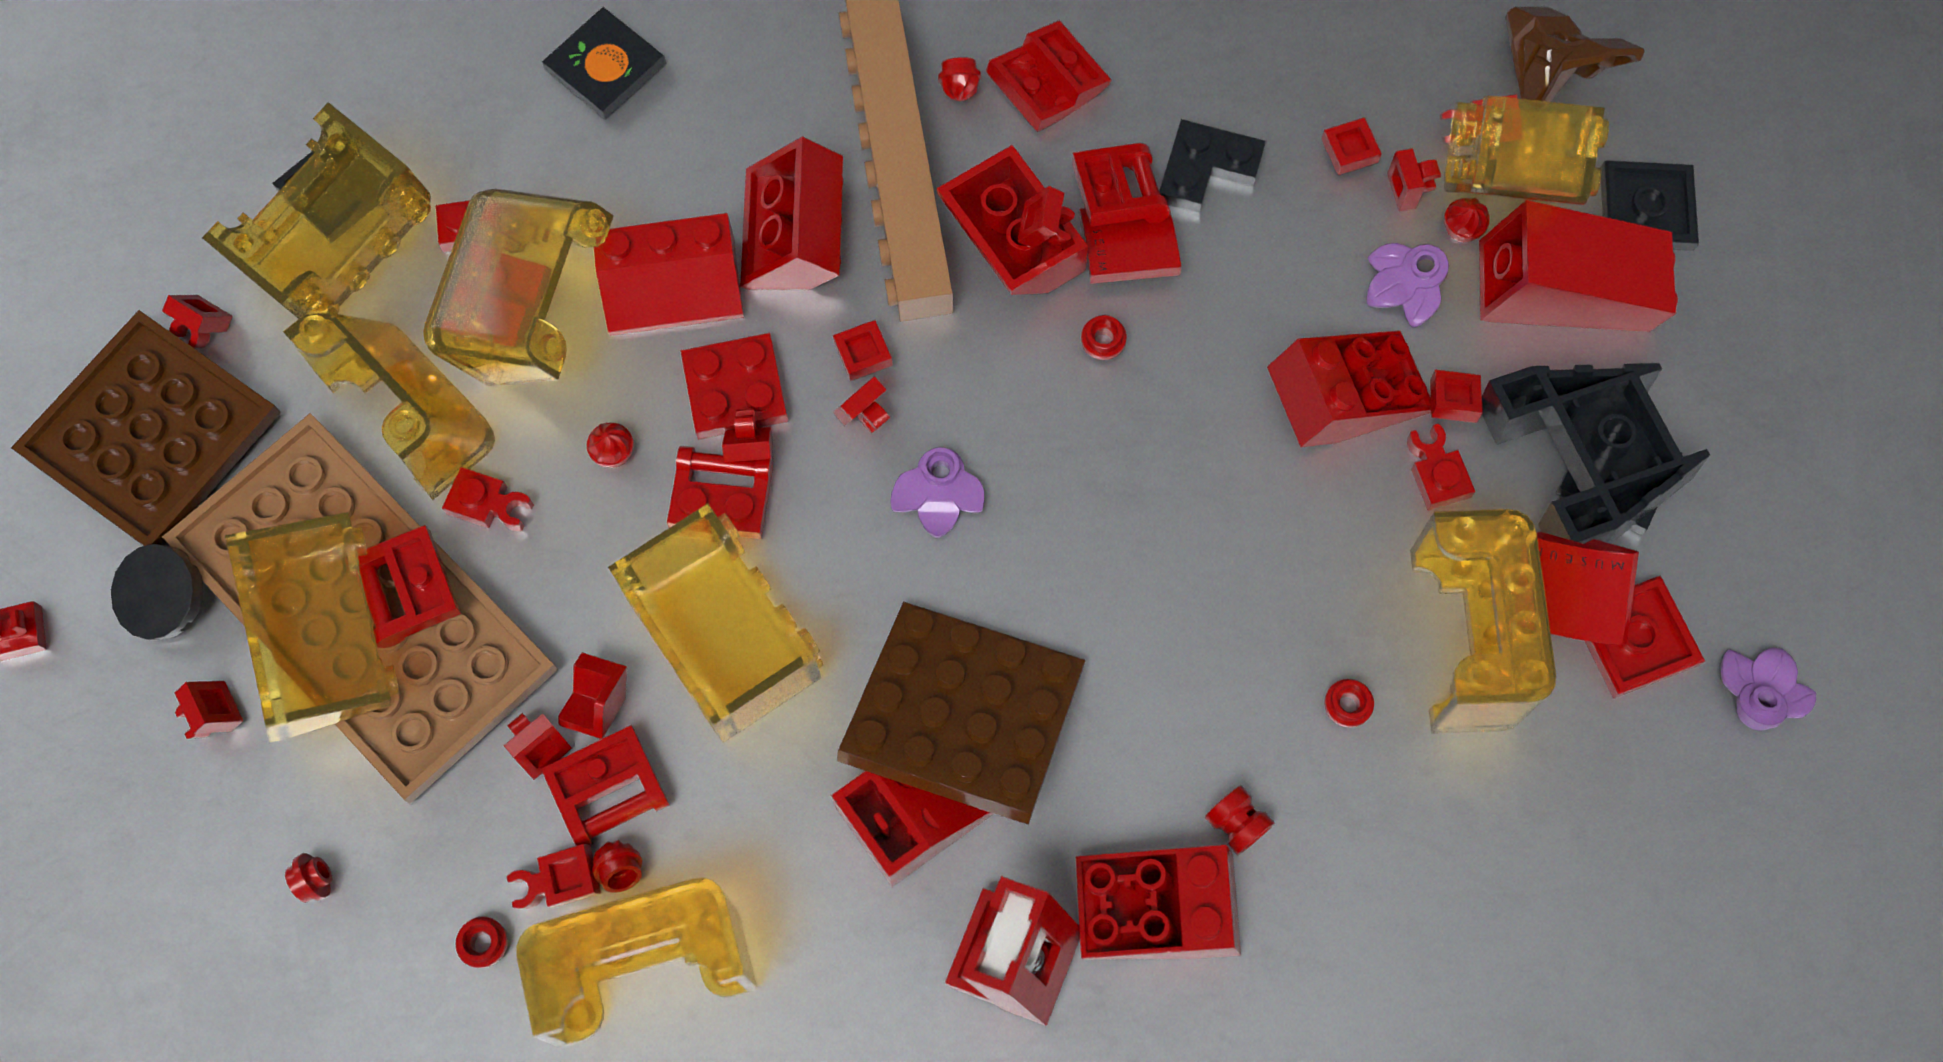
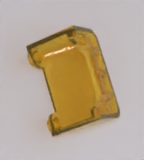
M489 189L474 194L466 209L424 325L423 334L428 349L439 358L487 386L558 380L566 359L567 347L562 333L555 326L545 321L571 243L573 242L583 248L598 247L606 239L614 215L598 204L586 200L505 189Z
M313 311L302 316L283 331L318 378L332 393L340 388L339 385L343 384L356 385L364 393H367L382 380L402 401L385 417L382 424V436L388 446L397 454L414 476L413 479L432 500L453 484L460 467L470 470L492 450L495 435L486 418L407 335L393 323L325 311Z
M349 512L225 535L269 743L289 739L390 706L391 695L399 694L394 666H383L382 659L379 657L359 570L358 556L367 555L366 543L362 527L352 528Z

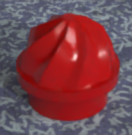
M956 57L944 60L941 63L942 72L938 74V82L941 84L947 97L962 102L977 93L978 84L981 80V71L976 69L975 59Z
M1477 198L1458 199L1448 206L1444 214V224L1447 233L1459 242H1470L1480 238L1486 232L1490 223V216L1486 205L1481 204Z
M611 422L602 423L588 436L587 452L590 458L599 466L616 468L627 462L633 452L634 441L629 430L623 425Z
M619 840L607 842L595 852L592 868L593 876L599 884L603 885L606 891L611 893L623 892L632 888L640 881L643 861L640 853L629 843L623 844Z

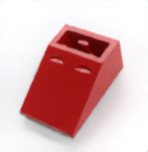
M1401 330L1299 338L1267 366L1301 448L1336 444L1431 413V397Z
M867 771L831 795L835 808L891 887L898 884L994 814Z
M1227 845L1076 856L1081 959H1199L1241 956L1233 854Z

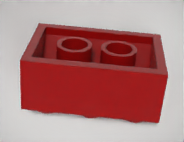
M802 136L746 168L740 287L747 290H811L840 276L843 187L842 155Z
M1013 145L936 188L939 197L1011 295L1049 293L1086 271L1088 245L1070 221L1066 224L1059 223V228L1062 231L1071 234V239L1060 246L1052 245L1046 240L1032 249L1017 242L1025 201L1045 189V187Z
M728 213L592 231L596 274L609 336L744 318L735 240Z

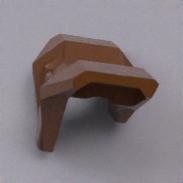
M1514 7L1507 12L1505 17L1521 99L1525 104L1533 108H1546L1573 73L1585 79H1592L1605 69L1641 61L1645 52L1642 47L1621 38H1589L1584 36L1568 15L1549 7Z

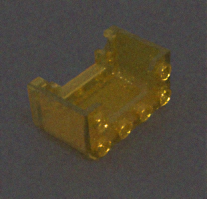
M1489 95L1483 97L1482 105L1463 102L1455 103L1445 166L1444 191L1553 204H1586L1589 196L1597 195L1601 182V169L1595 166L1598 148H1604L1609 132L1608 119H1603L1605 108Z
M329 102L313 118L321 127V135L318 142L311 138L306 146L314 154L252 220L245 213H242L237 218L242 224L233 228L225 227L217 221L202 237V239L277 302L311 328L319 325L325 326L332 322L346 299L353 292L359 291L366 285L370 278V273L383 259L392 256L397 251L401 239L414 225L422 223L431 210L430 192L410 168Z
M706 504L616 561L608 569L626 600L722 743H725L820 680L819 668L824 666L818 655L820 650L809 632L804 627L796 631L797 624L783 604L774 607L766 593L771 591V587L758 567L755 566L749 570L740 558L746 552L738 540L740 535L725 513L717 517L709 504Z
M1511 509L1434 512L1410 550L1412 572L1424 571L1432 575L1438 582L1439 594H1463L1470 656L1464 658L1456 666L1453 672L1452 684L1450 685L1451 694L1448 699L1443 703L1432 705L1429 709L1431 734L1492 732L1513 729L1531 714L1552 693L1556 686L1555 662L1535 526L1527 515L1518 510Z
M706 878L689 879L537 923L523 932L516 946V958L533 1037L559 1048L585 1041L594 1036L601 1028L604 1020V1006L598 983L684 958L688 966H699L705 987L714 995L723 998L735 997L758 990L740 915L721 887L714 881Z

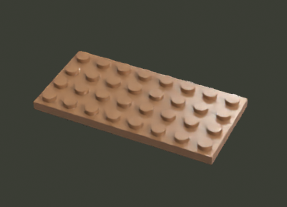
M309 413L162 537L171 547L181 549L188 555L186 557L192 565L197 566L202 576V581L407 803L411 804L558 669L436 542V548L461 614L407 636L404 641L389 648L377 647L372 633L376 628L358 577L351 575L347 559L357 552L416 529L420 525L331 433ZM387 563L381 565L376 571L393 618L396 619L406 614Z

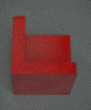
M581 652L573 665V693L558 715V725L603 739L626 699L627 666Z

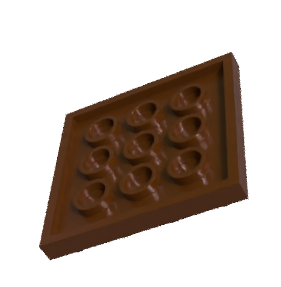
M138 310L17 440L11 449L141 545H164L166 541L162 536L202 503L281 412L267 399Z
M903 601L840 744L837 762L1029 825L1077 689L1085 660Z

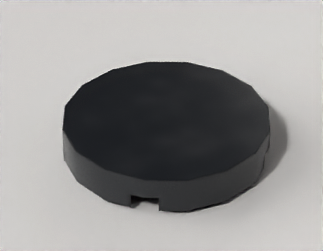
M159 544L138 547L123 559L115 571L111 586L112 609L120 625L131 635L147 640L174 638L183 631L180 630L188 622H193L198 615L203 598L202 576L197 566L191 564L190 560L186 557L188 555L183 550Z

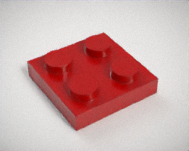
M770 333L680 350L695 433L698 440L724 435L725 430L735 429L734 417H736L737 409L755 408L757 428L788 422Z

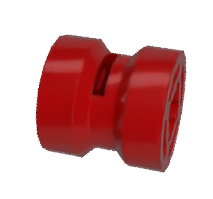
M1242 785L1224 797L1204 817L1214 829H1221L1224 833H1227L1228 845L1237 856L1252 846L1275 824L1266 812L1254 809L1255 807L1251 804L1252 796Z

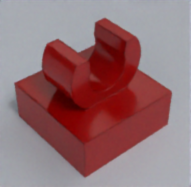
M1413 148L1396 151L1387 173L1399 212L1416 209L1422 194L1435 190L1436 184L1434 179L1441 177L1437 160L1431 159L1418 163Z
M1048 186L1025 201L1017 242L1033 249L1046 240L1052 245L1060 246L1071 239V234L1059 228V223L1066 224L1075 217V213L1070 208L1062 206L1064 192Z
M168 295L162 312L175 319L169 327L171 333L177 337H186L188 329H190L191 339L188 345L194 349L206 347L210 340V333L227 332L233 317L199 295Z
M874 376L833 413L844 426L858 417L864 427L870 433H873L890 418L888 413L875 402L886 391V388Z
M755 408L737 409L736 417H734L735 429L725 430L722 442L724 462L771 459L773 448L771 427L757 428Z
M34 601L0 609V662L47 650L42 606Z
M225 681L185 682L174 692L180 704L175 714L177 718L186 717L191 728L185 733L186 739L206 738L211 733L232 732L243 722Z
M521 713L507 725L515 736L504 747L533 780L543 773L541 768L558 761L572 749L543 713L533 722H530Z

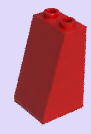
M1525 200L1479 240L1480 321L1650 332L1676 314L1678 296L1675 292L1674 266L1676 257L1673 252L1672 232Z

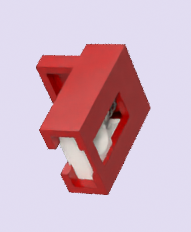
M1001 876L995 892L982 889L945 984L955 990L993 1003L1002 1010L1047 1026L1080 940L1079 925L1049 892Z

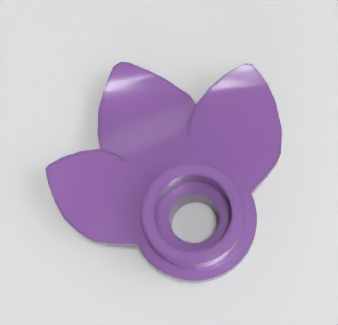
M1390 243L1377 248L1368 256L1369 263L1379 272L1369 285L1367 292L1368 306L1389 308L1403 305L1406 319L1413 328L1422 325L1434 315L1441 304L1439 285L1446 279L1449 270L1448 258L1440 248L1424 244L1411 249L1399 243ZM1427 259L1434 263V268L1429 272H1421L1417 268V264L1421 260Z
M944 447L933 448L921 457L918 468L906 471L899 476L891 493V508L893 512L898 513L918 510V516L924 529L933 537L940 538L953 529L958 520L960 510L970 513L982 512L984 489L978 478L964 471L963 461L955 451ZM938 466H944L950 471L943 478L934 476L932 472Z
M1768 648L1760 653L1755 661L1731 649L1727 650L1722 657V682L1737 696V715L1749 728L1759 731L1772 729L1779 726L1785 718H1803L1813 710L1816 702V692L1803 684L1796 683L1798 675L1796 662L1784 649Z

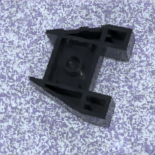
M1660 363L1624 364L1622 368L1593 369V365H1575L1573 369L1550 370L1549 366H1531L1489 380L1482 395V416L1496 444L1498 445L1547 428L1580 491L1550 503L1538 524L1541 532L1583 544L1592 539L1613 543L1690 482L1710 456L1707 449L1684 457L1682 456L1648 394V391L1662 370Z

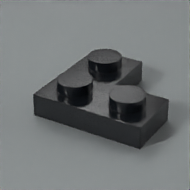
M1181 119L1159 190L1160 195L1167 199L1170 206L1200 213L1210 176L1253 187L1266 141Z

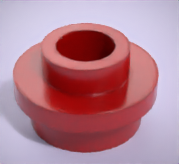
M1100 315L1092 318L1082 329V347L1093 358L1099 360L1115 358L1123 351L1126 345V330L1112 316ZM1106 335L1112 341L1109 344H1101L1096 341V337Z
M1343 679L1337 681L1329 688L1325 696L1324 706L1327 715L1334 723L1342 727L1354 728L1364 724L1370 718L1374 709V698L1369 688L1362 682L1354 679ZM1344 697L1353 699L1357 706L1356 710L1353 712L1345 711L1340 705V699Z
M302 853L295 857L292 861V866L285 870L287 885L293 895L304 903L311 900L320 901L329 896L331 891L330 883L333 877L330 868L320 857H313L310 854Z
M476 917L469 920L461 927L456 937V951L459 958L465 964L478 969L491 967L500 961L508 945V937L504 927L490 917ZM488 934L491 938L489 948L484 952H477L475 948L477 938Z

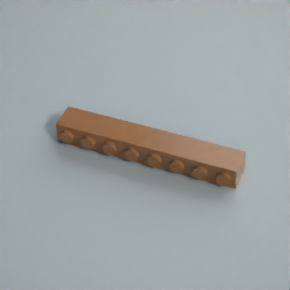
M845 0L847 11L839 12L842 38L851 37L852 48L845 49L849 75L857 74L859 85L851 86L855 112L864 111L865 122L858 123L861 149H870L872 161L864 162L868 188L877 187L879 199L871 200L875 227L883 226L885 232V239L878 240L881 265H890L892 278L885 279L888 306L897 305L900 322L953 314V293L899 0Z

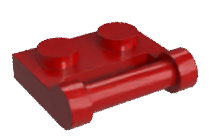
M1134 143L1073 152L1072 166L1091 227L1141 219L1155 224L1168 218L1170 208L1167 199L1160 195L1151 168L1152 154L1147 144ZM1123 167H1128L1134 171L1142 197L1132 198Z
M680 446L677 452L676 474L667 518L669 529L762 539L773 472V456H771V459L724 462L723 455L696 452L694 447ZM694 471L749 476L754 477L753 488L694 482L692 481Z
M426 525L357 552L347 559L351 575L358 577L376 627L372 633L379 648L395 646L404 641L407 636L461 614L432 534ZM386 563L406 614L396 619L393 618L376 571L381 565Z
M632 725L541 768L576 846L581 844L591 845L593 844L592 838L653 808L658 812L670 806ZM639 779L641 780L645 791L584 821L582 820L578 809Z

